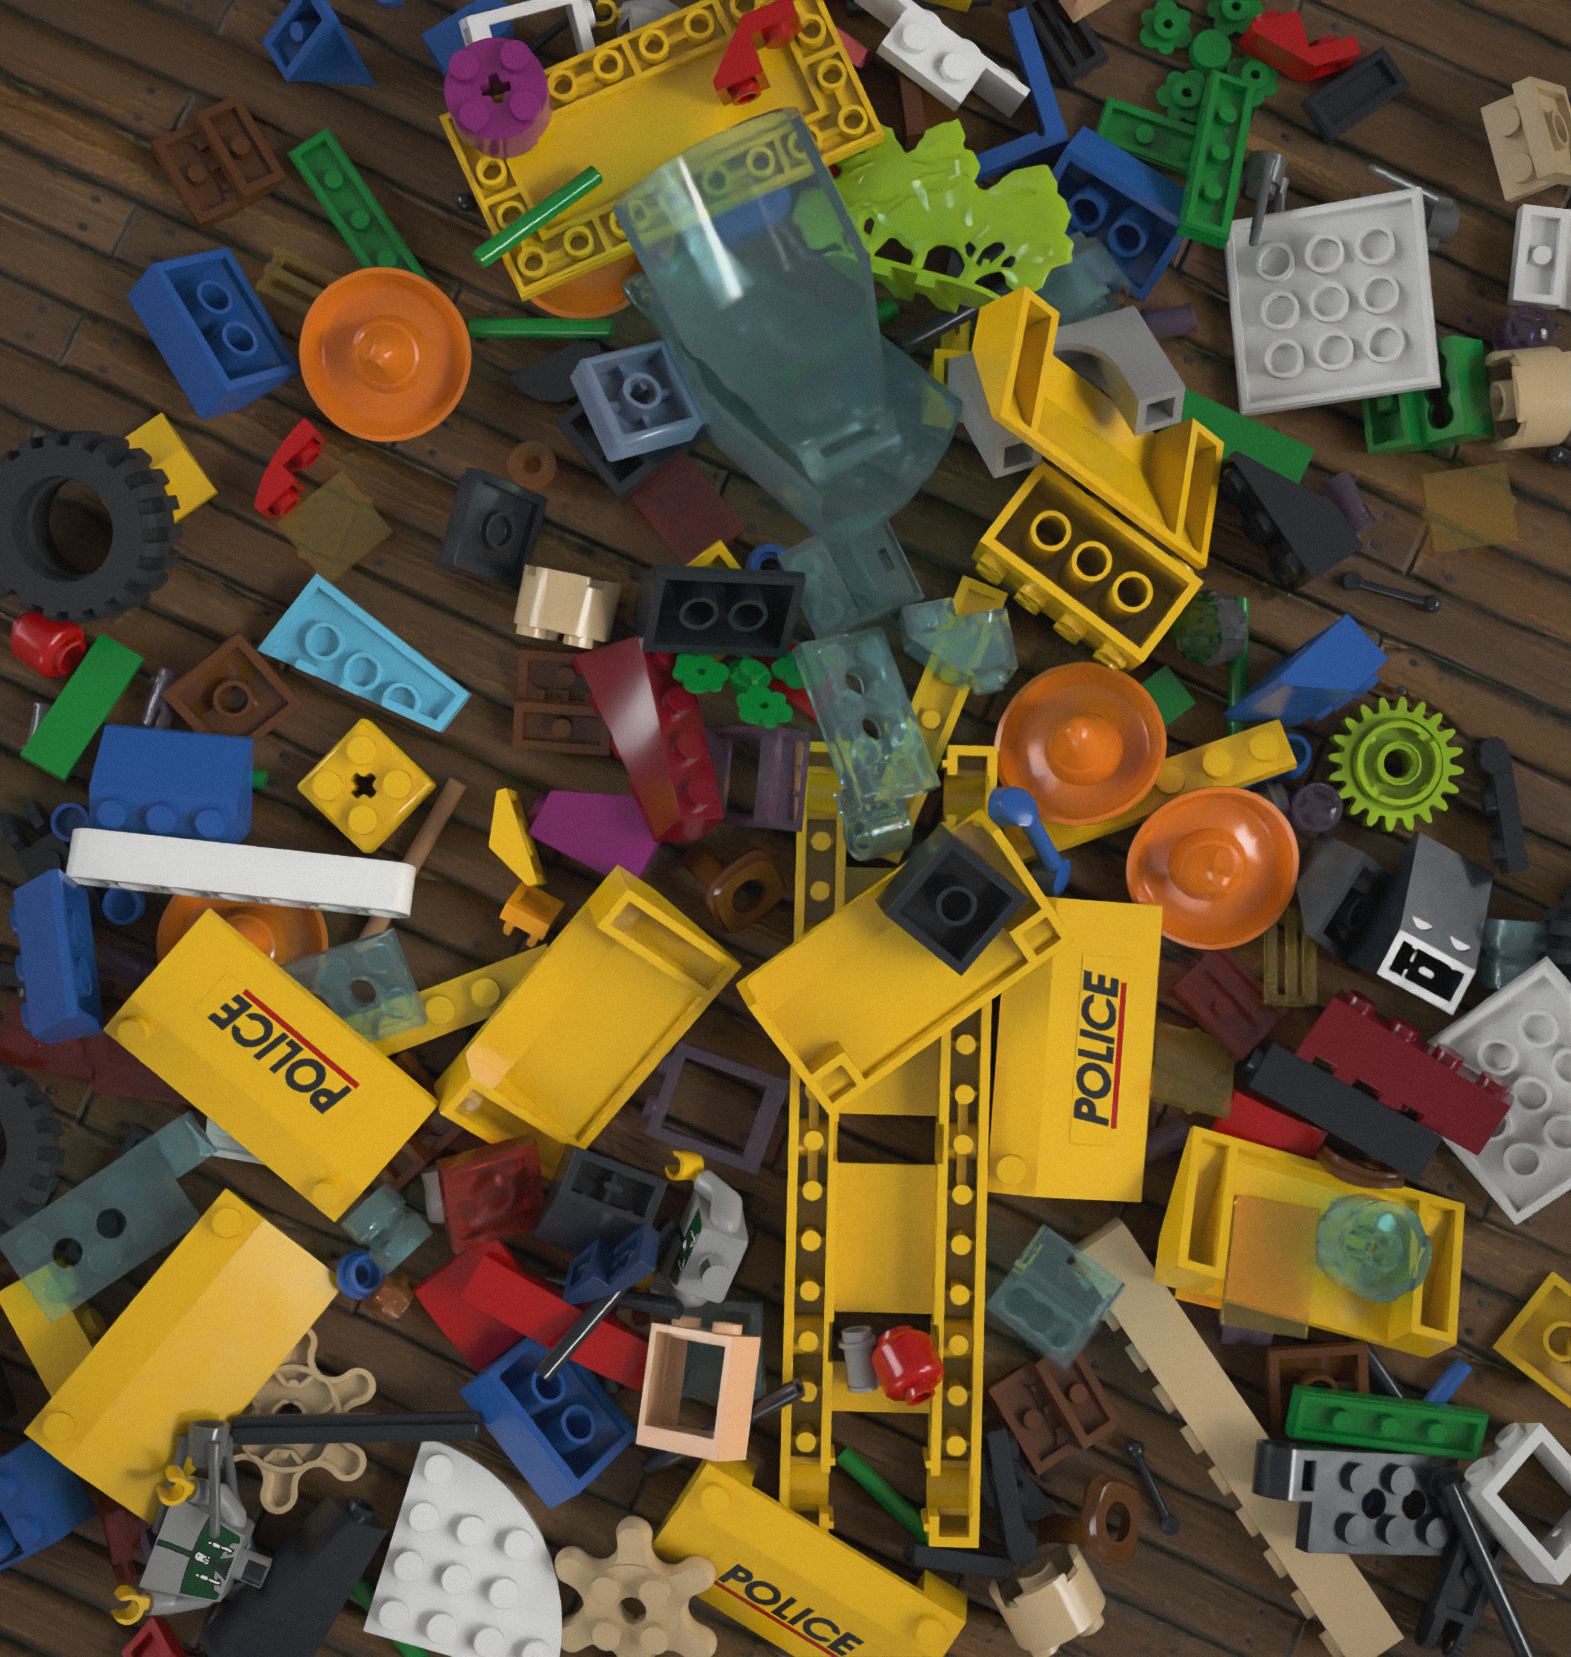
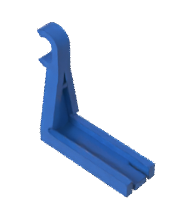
M1026 7L1007 13L1010 23L1008 31L1026 87L1030 89L1029 96L1042 137L1038 136L1035 131L975 155L981 167L975 182L1060 157L1069 144L1068 134Z

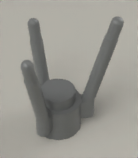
M1256 150L1249 154L1247 167H1242L1236 198L1237 201L1242 189L1246 188L1245 194L1256 200L1249 236V245L1252 247L1257 246L1259 242L1267 201L1273 200L1275 196L1274 213L1285 211L1286 192L1289 184V179L1284 177L1287 159L1279 153L1268 150Z
M1371 164L1368 167L1370 174L1400 190L1420 187L1375 164ZM1421 187L1423 201H1425L1423 203L1428 250L1435 252L1438 242L1447 244L1454 237L1459 224L1460 209L1458 205L1453 204V198L1436 195ZM1362 192L1361 195H1360V198H1361V197H1366V196H1372V195H1376V194L1369 193V192Z
M216 1419L197 1420L189 1423L188 1434H178L177 1453L173 1465L183 1470L188 1455L192 1458L193 1467L209 1469L210 1536L217 1538L220 1535V1467L222 1465L226 1485H228L239 1500L233 1456V1438L231 1437L229 1422ZM167 1480L165 1488L172 1487L176 1483ZM160 1502L152 1532L155 1535H159L169 1506Z

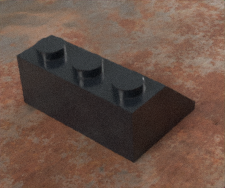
M655 565L640 576L633 613L641 652L787 657L806 582L805 572Z

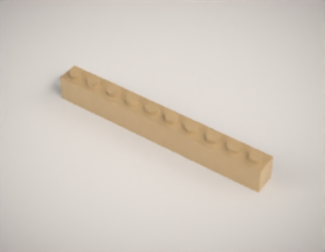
M1115 1217L1071 1247L1069 1250L1076 1259V1262L1070 1265L1069 1268L1085 1291L1093 1286L1104 1301L1097 1306V1309L1113 1332L1122 1327L1132 1342L1124 1349L1138 1370L1142 1373L1149 1368L1160 1383L1152 1388L1168 1414L1177 1409L1187 1425L1181 1428L1180 1432L1195 1454L1198 1455L1204 1450L1215 1465L1207 1472L1224 1497L1233 1491L1243 1506L1235 1511L1236 1515L1252 1538L1259 1533L1262 1534L1270 1546L1268 1550L1263 1552L1264 1556L1280 1579L1289 1574L1298 1588L1291 1593V1596L1305 1617L1309 1620L1316 1615L1326 1630L1318 1636L1333 1657H1377L1402 1640L1404 1636L1348 1554L1306 1553L1295 1548L1300 1501L1276 1500L1251 1492L1256 1440L1269 1439V1437L1167 1286L1154 1283L1155 1269L1125 1224L1118 1217Z

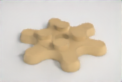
M310 1328L241 1415L278 1414L279 1410L288 1403L297 1405L303 1414L348 1413L355 1406L365 1404L372 1399L376 1391V1381L372 1373L364 1368L350 1369L337 1377H328L322 1374L317 1369L315 1363V1352L318 1345L317 1336L314 1330ZM233 1443L234 1463L240 1460H249L256 1463L261 1469L263 1485L260 1492V1501L268 1512L274 1514L285 1513L296 1504L299 1479L309 1468L322 1467L330 1471L341 1481H353L364 1473L367 1466L365 1452L360 1446L353 1443L235 1445Z
M627 1516L618 1524L616 1529L617 1550L608 1558H594L577 1546L562 1548L557 1553L554 1561L556 1574L562 1582L578 1591L582 1597L583 1605L576 1613L562 1618L561 1648L573 1653L589 1645H596L604 1651L612 1650L617 1657H655V1655L662 1654L666 1650L675 1651L684 1657H711L717 1648V1637L709 1627L694 1620L688 1605L692 1596L712 1587L716 1579L714 1564L708 1558L700 1555L690 1556L677 1564H668L661 1561L652 1550L653 1532L651 1526L646 1520L638 1516ZM629 1597L637 1598L644 1604L646 1613L634 1619V1615L624 1608L621 1600Z

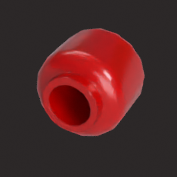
M43 611L23 613L13 623L10 641L13 656L42 677L57 678L62 675L71 674L78 668L86 655L84 630L77 623L73 624L71 620L60 623L47 620L43 616Z
M904 1325L893 1328L878 1338L877 1347L872 1353L871 1360L885 1396L894 1401H907V1404L910 1406L919 1405L930 1400L936 1393L934 1388L940 1384L944 1377V1366L930 1335L922 1330H914L912 1326Z

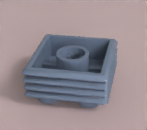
M663 340L581 359L570 376L571 382L608 461L613 462L691 441L693 436L696 435V431L703 425V421L670 350Z

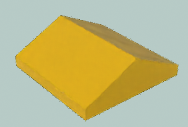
M162 412L124 438L129 441V449L142 448L152 457L149 467L152 470L163 469L170 480L169 484L165 485L164 488L168 496L177 495L180 509L173 510L174 523L218 494L212 482Z
M508 788L498 790L496 792L489 848L528 887H539L548 884L533 836L528 834L530 827L526 821L527 818L518 792Z
M1552 1271L1492 1348L1570 1409L1571 1284Z

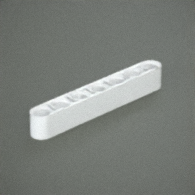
M89 828L73 829L66 875L81 885L387 918L410 917L416 867L395 861Z

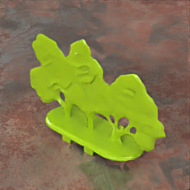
M959 119L943 122L927 129L916 149L908 153L904 152L902 146L896 140L893 128L880 124L885 134L884 142L836 162L835 164L841 170L840 175L809 186L796 216L800 222L806 223L807 234L811 237L814 245L826 246L844 236L857 237L863 252L845 248H834L827 253L829 260L836 265L861 277L882 283L894 297L913 301L915 292L926 295L938 309L955 314L959 305L980 310V307L1001 297L991 290L975 284V281L984 275L1001 272L1005 276L1006 284L1013 291L1026 286L1033 292H1036L1043 287L1045 279L1052 268L1071 263L1073 260L1071 252L1074 243L1065 234L1072 214L1068 210L1066 200L1057 193V181L1049 166L1041 164L1017 169L1003 177L999 183L989 189L979 188L975 183V179L981 168L980 163L974 152L965 149L963 146L965 133ZM869 218L875 221L871 235L864 231L865 221ZM889 238H895L906 249L911 250L914 256L911 265H906L874 256V254ZM968 242L976 248L971 257H968L966 254L965 245ZM1001 242L1005 246V250L991 263L989 259L983 258L981 265L978 266L976 263L981 252L991 244ZM937 245L955 248L962 256L965 264L960 277L954 278L923 269L928 251ZM1011 255L1015 257L1014 265L1011 268L1001 267L1006 258Z

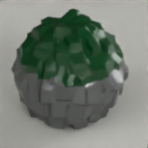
M1205 589L1197 592L1173 622L1169 628L1170 640L1174 642L1176 651H1180L1184 659L1195 663L1199 662L1204 667H1213L1217 664L1234 660L1244 650V641L1248 640L1249 631L1247 630L1246 612L1242 606L1235 602L1231 596L1226 595L1224 591Z

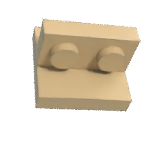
M1530 76L1512 84L1514 94L1480 108L1505 201L1514 202L1557 184L1571 187V106L1564 86Z

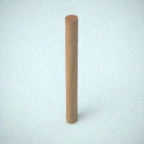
M451 777L401 862L416 867L415 877L467 787ZM370 916L353 947L371 956L392 918Z

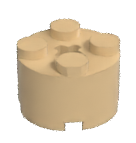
M1555 346L1489 353L1485 357V365L1489 366L1487 380L1495 433L1493 438L1496 441L1489 445L1494 450L1501 451L1552 446L1563 442L1571 431V351L1562 352Z
M525 565L513 622L517 623L516 634L557 641L559 633H564L563 644L587 649L604 647L605 642L610 643L622 585L609 581H598L591 577Z
M1055 1543L1036 1544L1038 1556L1035 1557L1036 1561H1033L1032 1565L1020 1567L1012 1561L1010 1578L1001 1580L1000 1583L996 1578H993L990 1582L989 1592L1017 1644L1022 1649L1030 1651L1033 1657H1049L1058 1650L1061 1644L1073 1639L1077 1635L1081 1637L1092 1635L1104 1624L1101 1612L1105 1606V1596L1077 1544H1067V1547L1058 1548Z

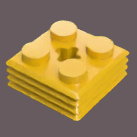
M364 718L360 719L297 785V789L363 853L375 852L436 788V783L373 722ZM374 775L376 780L372 786L377 791L373 797L365 794L359 797L357 794L360 788L357 783L358 779L361 776L370 778Z

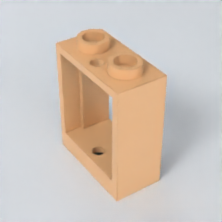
M682 1315L679 1320L672 1319L671 1323L651 1322L636 1444L717 1462L746 1460L761 1337L742 1334L743 1325L713 1321L712 1329L701 1327L702 1318ZM688 1340L725 1347L714 1432L678 1425Z

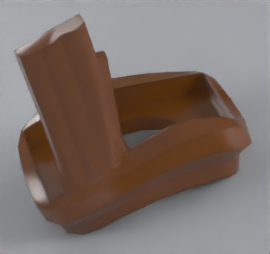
M693 844L685 855L679 859L681 865L706 888L704 893L706 909L722 933H737L747 928L775 906L786 892V883L773 857L762 848L755 847L746 850L724 868L719 865L709 850L702 849L698 844ZM756 879L761 881L763 886L762 895L741 909H734L732 897L736 889L748 880Z
M1325 1144L1315 1155V1158L1329 1174L1346 1183L1376 1189H1401L1404 1186L1405 1179L1401 1177L1400 1171L1382 1161L1353 1158Z
M1108 1474L1094 1475L1085 1486L1081 1517L1053 1513L1051 1516L1038 1520V1541L1041 1543L1084 1545L1088 1554L1096 1561L1123 1569L1127 1563L1133 1560L1136 1550L1141 1512L1139 1492L1131 1484ZM1114 1502H1118L1124 1510L1118 1528L1117 1541H1113L1110 1538L1106 1529L1107 1511Z

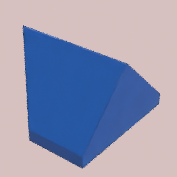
M292 0L262 41L287 82L303 81L377 86L327 0Z

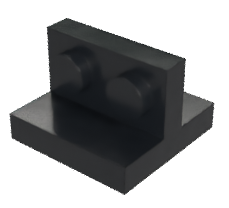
M467 467L465 474L461 476L459 487L455 494L454 505L445 537L441 544L436 567L450 573L482 578L508 589L520 591L524 566L530 565L548 498L482 469Z

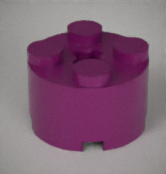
M492 37L475 41L462 50L456 51L451 56L444 81V95L453 124L459 136L467 144L491 158H513L530 151L538 143L537 140L541 137L546 127L548 128L552 116V103L543 67L537 57L529 50L528 46L519 40ZM503 94V102H493L494 96Z

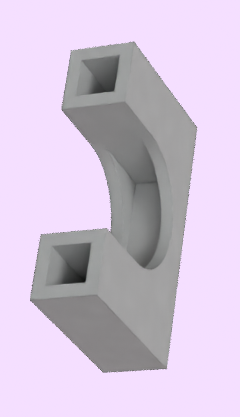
M1134 305L1057 328L1053 355L1086 381L1107 393L1134 436L1181 422L1186 386ZM973 352L949 359L948 397L993 478L1041 465L1042 454L992 418Z

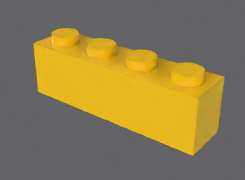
M62 1257L0 1291V1305L51 1398L107 1332L106 1324L101 1314L95 1308L88 1306L81 1293L83 1283L78 1272L73 1266L66 1265Z

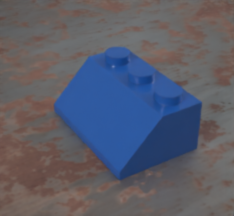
M1083 125L1066 146L1052 171L1057 181V193L1066 200L1068 210L1072 214L1065 232L1074 243L1071 252L1074 259L1078 258V260L1117 286L1145 302L1185 237L1176 234L1185 189Z
M228 247L151 264L127 295V298L201 421L240 410L301 372L299 364Z
M1345 614L1289 652L1224 713V716L1232 722L1265 724L1280 719L1282 726L1293 727L1309 718H1312L1317 723L1333 709L1338 711L1352 698L1358 699L1369 691L1380 680L1374 672L1388 658L1348 614Z
M108 723L104 727L89 785V829L239 845L251 832L254 737Z
M60 869L48 870L13 891L15 907L9 909V921L13 934L16 937L19 936L21 955L15 957V968L19 982L22 985L25 984L27 1003L22 1004L21 1007L24 1028L27 1033H31L33 1038L45 1044H52L106 1032L103 1030L105 1028L87 890Z
M525 1336L491 1362L465 1385L459 1393L472 1410L479 1412L481 1422L548 1509H551L578 1495L637 1437V1430L610 1395L605 1393L603 1386L588 1368L569 1359L549 1383L541 1378L534 1369L550 1349Z

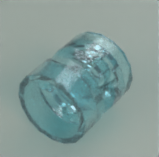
M1486 919L1481 947L1487 953L1485 957L1478 960L1476 987L1501 989L1538 963L1537 955L1546 951L1547 923Z
M388 1181L340 1224L358 1245L368 1244L370 1246L368 1256L386 1276L434 1232L416 1212L406 1213L404 1211L405 1200Z

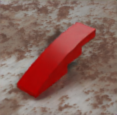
M491 1252L483 1256L460 1296L463 1300L550 1350L591 1304V1301L573 1305L566 1303L562 1300L563 1290L537 1274L532 1277L526 1275ZM608 1313L571 1356L570 1360L639 1392L644 1384L649 1337Z

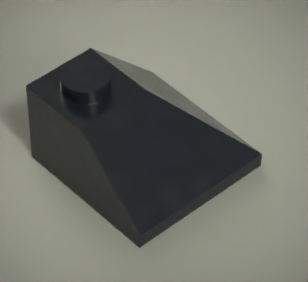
M1319 832L1313 844L1306 849L1301 858L1296 883L1305 934L1348 969L1357 973L1359 967L1347 962V959L1391 875L1365 852Z

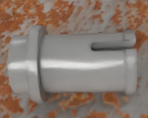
M860 1325L843 1329L841 1331L842 1338L838 1340V1347L844 1349L848 1391L852 1393H865L878 1389L877 1387H880L871 1360L874 1351L873 1345L877 1344V1336L872 1334L870 1326Z

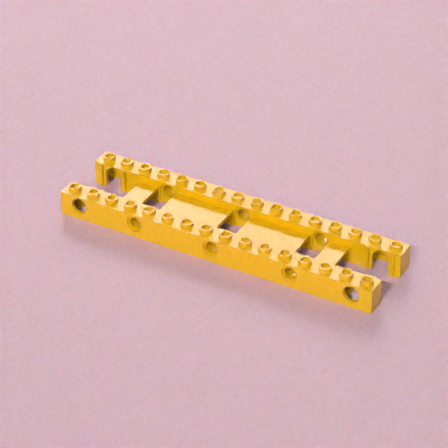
M799 741L794 942L895 869L846 867V829L852 827V820L847 819L846 812L848 768L853 766V757H848L849 742ZM946 746L944 760L939 763V770H944L943 821L940 823L948 830L954 828L979 809L990 818L988 801L992 791L997 788L998 746ZM992 1000L831 1116L825 1111L790 1064L782 1385L797 1378L804 1385L805 1396L781 1410L779 1503L828 1533L829 1529H834L833 1506L828 1504L830 1466H835L836 1459L835 1445L831 1444L832 1411L928 1413L927 1447H922L925 1468H927L926 1508H921L923 1529L926 1531L928 1546L979 1548ZM839 1113L935 1116L934 1164L838 1162L837 1134ZM834 1312L931 1314L930 1337L944 1366V1377L940 1384L934 1388L935 1395L922 1404L910 1406L907 1404V1401H894L887 1398L881 1385L877 1387L878 1389L870 1392H849L847 1389L848 1380L845 1360L832 1358Z

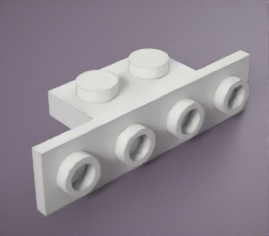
M912 0L854 1L891 29L876 53L954 112L958 109L969 91L973 90L1008 118H1011L1030 92V89L1023 85L1013 72L999 67L983 55L973 42L962 39L942 24L936 14L930 10L922 9Z

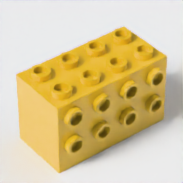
M1042 460L1041 465H1037L981 538L971 556L978 563L974 569L983 578L996 586L1001 581L1017 592L1013 598L1023 608L1034 615H1037L1041 610L1056 622L1053 629L1059 635L1075 645L1081 640L1095 651L1092 658L1097 663L1107 665L1113 671L1115 669L1121 670L1126 674L1146 660L1204 582L1194 575V571L1186 563L1175 556L1166 554L1154 545V541L1146 533L1135 526L1126 524L1114 515V511L1106 503L1095 496L1087 495L1074 485V481L1066 473L1055 466L1047 465Z

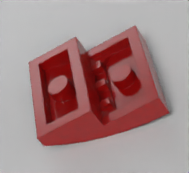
M491 1228L413 1288L415 1295L433 1320L477 1372L525 1336L460 1298L481 1259L488 1252L493 1253L525 1273L521 1261Z

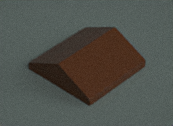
M239 631L235 632L161 692L162 696L196 732L254 737V744L303 705L302 701L261 652L257 651Z
M1351 1341L1267 1347L1263 1386L1269 1438L1289 1442L1310 1441L1289 1438L1284 1431L1294 1384L1369 1394L1367 1342Z

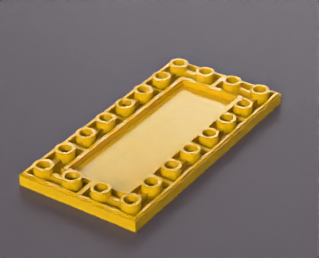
M701 0L545 69L544 72L552 103L551 120L548 128L546 127L541 137L537 140L538 143L530 151L520 156L497 159L482 154L481 151L467 144L459 136L450 112L440 115L441 124L492 236H495L590 165L598 170L603 179L600 185L502 256L522 302L884 142L885 134L824 1L792 0L804 31L794 35L793 41L777 49H767L764 47L758 50L771 87L761 91L759 98L745 105L735 106L731 103L724 106L715 90L713 79L742 16L777 0ZM503 94L494 96L493 102H503Z

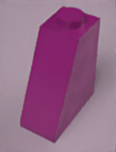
M551 790L547 799L541 795L537 798L526 819L527 822L532 824L528 832L529 835L606 877L618 864L641 880L661 843L653 841L633 796Z

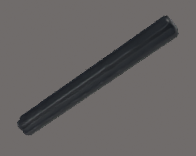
M476 1410L236 1415L232 1421L231 1437L235 1445L475 1441L480 1436L481 1418Z

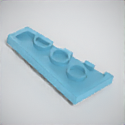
M317 573L257 649V651L279 659L306 673L319 677L442 733L472 696L459 683Z

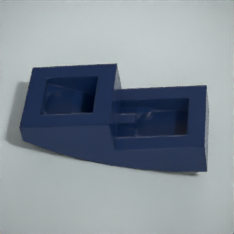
M645 1223L615 1248L603 1240L597 1239L569 1262L562 1300L570 1305L585 1303L615 1294L643 1280L656 1269L661 1233Z

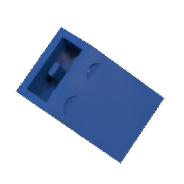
M31 1438L0 1455L1 1571L59 1541L98 1513L75 1472L60 1463Z

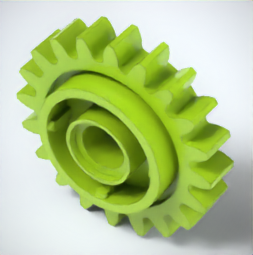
M1383 697L1374 700V714L1366 705H1360L1355 708L1359 722L1348 717L1339 721L1347 735H1332L1328 739L1334 746L1339 748V753L1324 756V761L1337 765L1338 770L1325 776V781H1338L1341 783V788L1333 794L1332 798L1333 800H1340L1349 797L1351 802L1345 810L1344 814L1346 816H1353L1363 810L1362 826L1371 827L1379 817L1382 832H1392L1396 819L1402 831H1410L1414 827L1413 816L1420 823L1429 824L1432 822L1429 807L1439 812L1448 809L1445 800L1441 798V794H1457L1459 792V789L1453 783H1450L1448 778L1449 776L1464 773L1463 768L1450 763V759L1460 755L1463 749L1460 747H1447L1446 741L1456 731L1455 729L1437 730V726L1443 717L1441 713L1433 714L1425 719L1423 717L1426 708L1424 702L1415 703L1408 712L1405 697L1395 698L1390 710L1386 699ZM1390 751L1397 753L1403 762V770L1397 778L1390 776L1384 768L1385 756Z

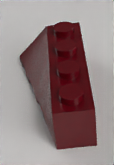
M637 635L576 655L571 661L578 676L584 675L592 692L588 698L595 714H602L613 738L609 741L615 758H621L630 775L631 781L628 783V786L653 841L698 840L723 820L724 814L697 694L688 692L684 688L683 682L677 681L672 676L673 669L676 667L677 656L682 653L641 652Z
M1340 989L1323 1011L1295 1055L1310 1064L1315 1056L1320 1057L1329 1063L1330 1067L1334 1070L1332 1075L1350 1086L1353 1082L1356 1084L1367 1083L1373 1087L1372 1092L1379 1102L1395 1111L1407 1112L1409 1108L1419 1112L1416 1120L1421 1125L1479 1156L1512 1105L1515 1096L1507 1092L1509 1089L1508 1084L1490 1072L1482 1071L1479 1075L1462 1064L1465 1060L1463 1056L1452 1048L1441 1043L1434 1047L1419 1038L1420 1030L1410 1022L1397 1016L1390 1020L1374 1010L1377 1004L1361 992L1351 989L1347 993Z

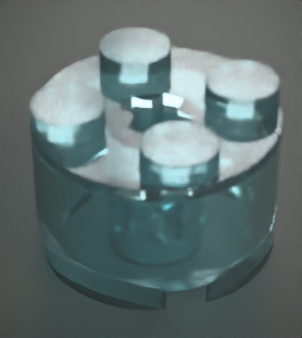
M1082 231L1069 236L1074 243L1071 252L1072 262L1052 268L1045 279L1043 287L1034 292L1060 313L1058 327L1115 311L1120 306L1115 299L1118 293L1123 289L1128 296L1133 289V284L1099 238H1086Z
M1352 1194L1335 1198L1321 1216L1314 1235V1262L1317 1268L1336 1286L1369 1301L1388 1303L1398 1300L1397 1297L1409 1290L1414 1291L1421 1285L1431 1265L1432 1244L1430 1237L1426 1235L1420 1222L1421 1219L1410 1208L1371 1194ZM1372 1243H1375L1373 1251H1370Z

